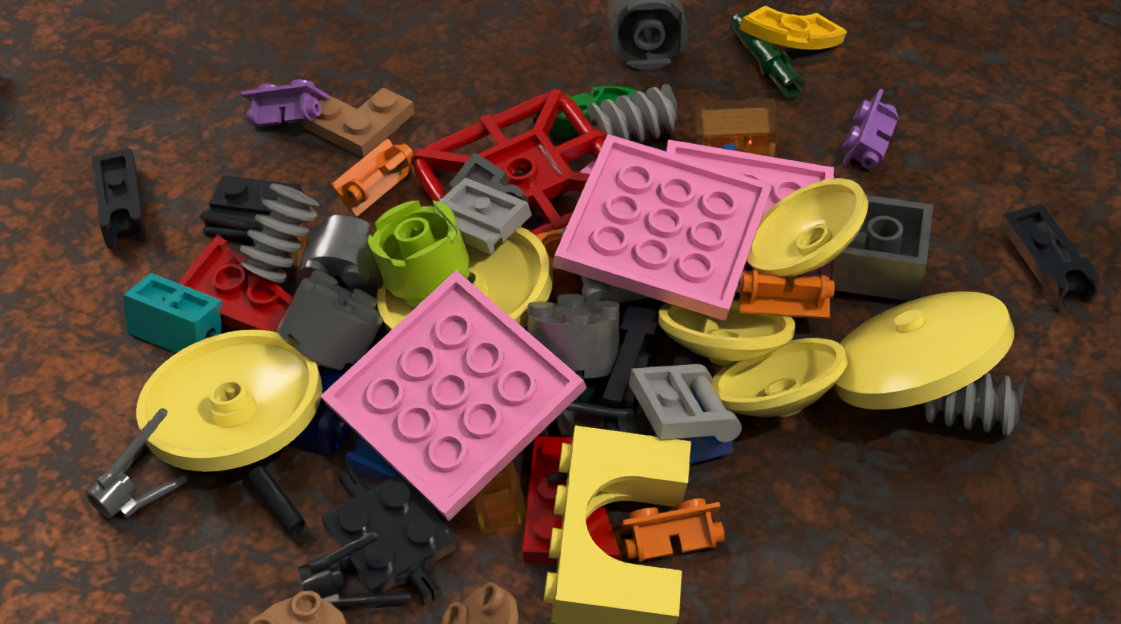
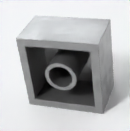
M866 195L868 210L864 223L853 241L835 258L832 278L835 283L834 290L906 301L921 298L927 264L933 204Z

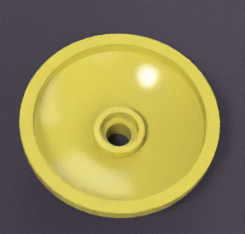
M827 179L800 188L780 200L762 216L747 258L749 265L761 275L791 277L813 271L831 262L853 241L864 223L868 210V199L861 186L849 179Z
M739 298L733 299L726 321L670 303H665L659 309L658 323L670 338L689 351L707 357L709 361L719 365H728L733 361L751 360L776 351L792 340L795 332V322L791 317L739 313Z
M822 338L790 340L782 348L751 360L733 361L726 365L713 377L712 387L726 410L733 413L755 417H789L813 404L831 389L844 373L848 360L844 347L833 340Z

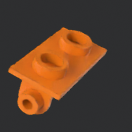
M387 138L330 185L353 216L357 217L412 171L408 165L411 163L413 151L407 144L393 145Z
M757 270L743 271L740 279L739 313L829 319L830 298L834 296L835 283L834 280H829V277L825 275L779 277L761 275Z
M698 498L679 503L677 510L658 513V508L652 507L631 512L629 514L630 519L623 520L620 529L621 536L632 534V539L624 540L627 558H637L638 562L672 556L673 551L670 537L678 536L682 553L716 548V542L725 541L722 523L712 522V519L716 518L721 507L720 502L706 504L705 499Z

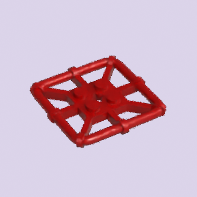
M552 89L550 93L538 95L496 115H483L478 118V123L430 143L422 149H417L411 158L415 175L432 201L439 202L447 193L432 170L459 172L471 156L450 152L484 137L488 140L490 139L494 146L478 154L507 173L510 181L506 185L518 186L526 195L530 209L536 206L546 221V224L530 231L534 235L565 228L568 225L574 211L560 217L549 200L570 190L583 191L590 174L571 171L566 163L587 153L595 155L597 158L606 136L601 130L594 128L576 102L565 95L564 90ZM563 112L580 136L554 147L547 136L557 115ZM540 113L533 129L507 140L500 131ZM519 170L527 173L523 176H515V172Z

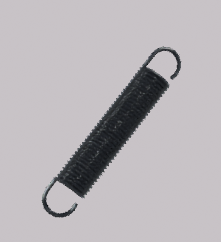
M245 465L243 468L244 475L288 535L298 545L305 544L310 534L306 521L266 467L258 466L248 476L245 472ZM306 527L308 531L307 539L300 543L293 535L300 533Z

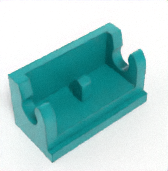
M153 273L147 275L123 294L128 334L175 353L205 339L207 332L209 337L221 334L220 309L222 308V300Z

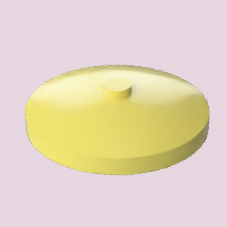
M520 226L504 242L498 240L493 245L495 251L491 254L465 244L469 256L468 268L470 271L467 280L520 326L525 328L527 326L528 303L537 301L547 302L553 285L552 266L542 242L533 233ZM384 283L382 288L377 291V307L383 318L384 326L389 333L417 306L409 305L404 298L393 295Z
M965 291L930 295L888 309L864 322L840 342L845 349L848 363L841 378L834 385V389L837 395L846 403L865 409L909 407L953 393L989 372L1009 351L1015 332L1006 306L996 297L979 292Z
M240 330L203 339L173 355L148 379L137 402L136 417L138 426L141 431L161 408H165L168 411L167 416L147 439L146 444L159 459L174 467L208 472L234 469L257 462L279 451L293 441L308 426L316 414L322 395V381L316 362L296 350L299 341L290 336L285 341L279 333L273 331Z

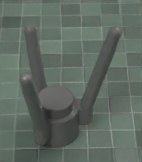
M161 408L149 420L113 465L84 492L92 506L105 518L111 519L120 512L128 519L140 507L187 483V477L182 475L133 499L131 494L136 491V487L128 476L124 474L148 447L146 444L147 439L168 414L165 408Z

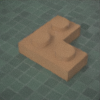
M385 88L380 89L358 109L330 96L328 100L320 101L321 114L316 116L313 121H303L304 129L363 158L415 114L413 101Z

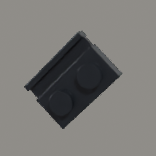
M223 175L209 203L210 209L207 213L258 223L254 219L256 214L269 216L271 213L262 204L263 199H278V196L270 189L271 183L288 186L302 192L301 185ZM204 221L205 226L236 229L228 226L219 225L213 222Z

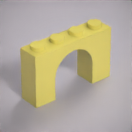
M575 426L572 444L562 443L559 472L568 474L566 486H557L554 514L563 515L561 529L552 528L549 558L558 559L556 573L547 572L543 603L553 604L551 623L677 624L682 571L630 564L612 558L594 543L588 532L586 520L598 508L616 501H635L677 507L679 503L683 502L688 485L691 441L677 439L659 440L655 436Z

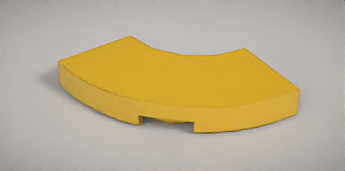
M767 6L743 17L739 28L767 42L797 49L831 48L843 43L847 33L845 29L818 13L798 16L778 12Z

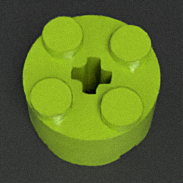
M419 200L393 207L376 221L375 226L377 230L373 237L369 234V246L386 288L393 295L404 298L412 306H418L456 270L466 279L470 275L468 268L469 256L455 215L451 208L442 202L432 201L434 206H421Z

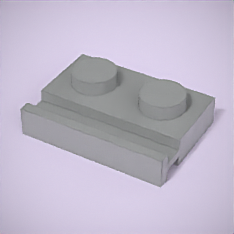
M466 177L439 201L446 204L453 211L464 243L489 254L495 251L493 245L498 240L504 242L532 216L528 202Z

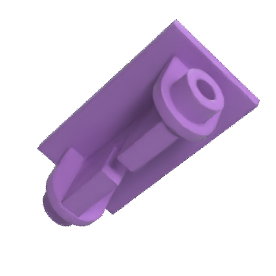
M301 79L291 81L290 85L262 84L258 86V89L241 91L243 97L252 101L251 109L247 110L246 117L248 122L256 127L282 124L283 110H285L284 121L287 123L313 121L316 116L321 114L322 109L319 101L328 100L330 97L316 88L313 82Z
M879 89L870 102L864 99L853 117V121L858 124L851 128L842 145L843 148L847 149V153L841 166L846 167L852 158L869 170L882 164L889 145L888 141L898 121L895 107L880 102L884 90Z

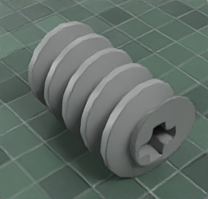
M664 84L661 90L653 87L649 88L646 94L641 91L634 92L630 99L626 95L617 97L615 103L610 99L604 100L600 108L595 103L589 104L588 118L594 128L601 130L606 137L610 134L629 140V134H633L638 143H643L644 130H649L653 139L659 138L660 126H664L668 135H673L675 133V122H677L678 109L671 86Z
M271 183L270 189L278 196V199H263L262 204L271 213L269 216L256 214L254 217L264 228L262 231L248 230L247 235L256 244L254 247L241 245L239 249L248 257L247 262H241V265L263 278L282 283L287 279V273L282 267H291L295 262V258L290 252H298L302 248V243L296 236L305 237L309 234L310 228L304 221L316 220L317 212L311 205L319 206L320 204L294 188Z
M987 372L981 377L978 384L972 382L953 393L923 403L922 408L925 409L927 422L933 423L939 412L943 411L946 426H952L958 415L961 414L965 429L970 430L977 418H981L984 432L990 433L996 421H1000L1003 436H1009L1015 425L1018 424L1025 379H1022L1014 391L1012 390L1009 376L1003 375L997 387H993L991 374Z

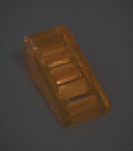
M513 460L473 497L480 530L483 533L522 525L526 522L524 498Z

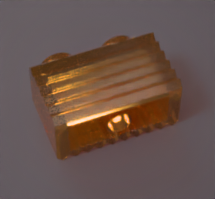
M749 98L747 100L731 101L711 99L706 102H693L694 144L721 149L723 145L732 144L737 145L735 151L776 158L778 156L779 126L775 99Z

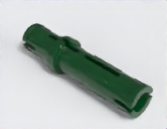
M740 12L732 18L735 24L730 23V29L758 61L760 71L765 78L773 80L786 98H794L802 93L803 89L799 85L805 87V80L794 70L791 65V59L785 51L780 52L773 43L756 38L738 29L737 26L740 28L743 17L750 13Z

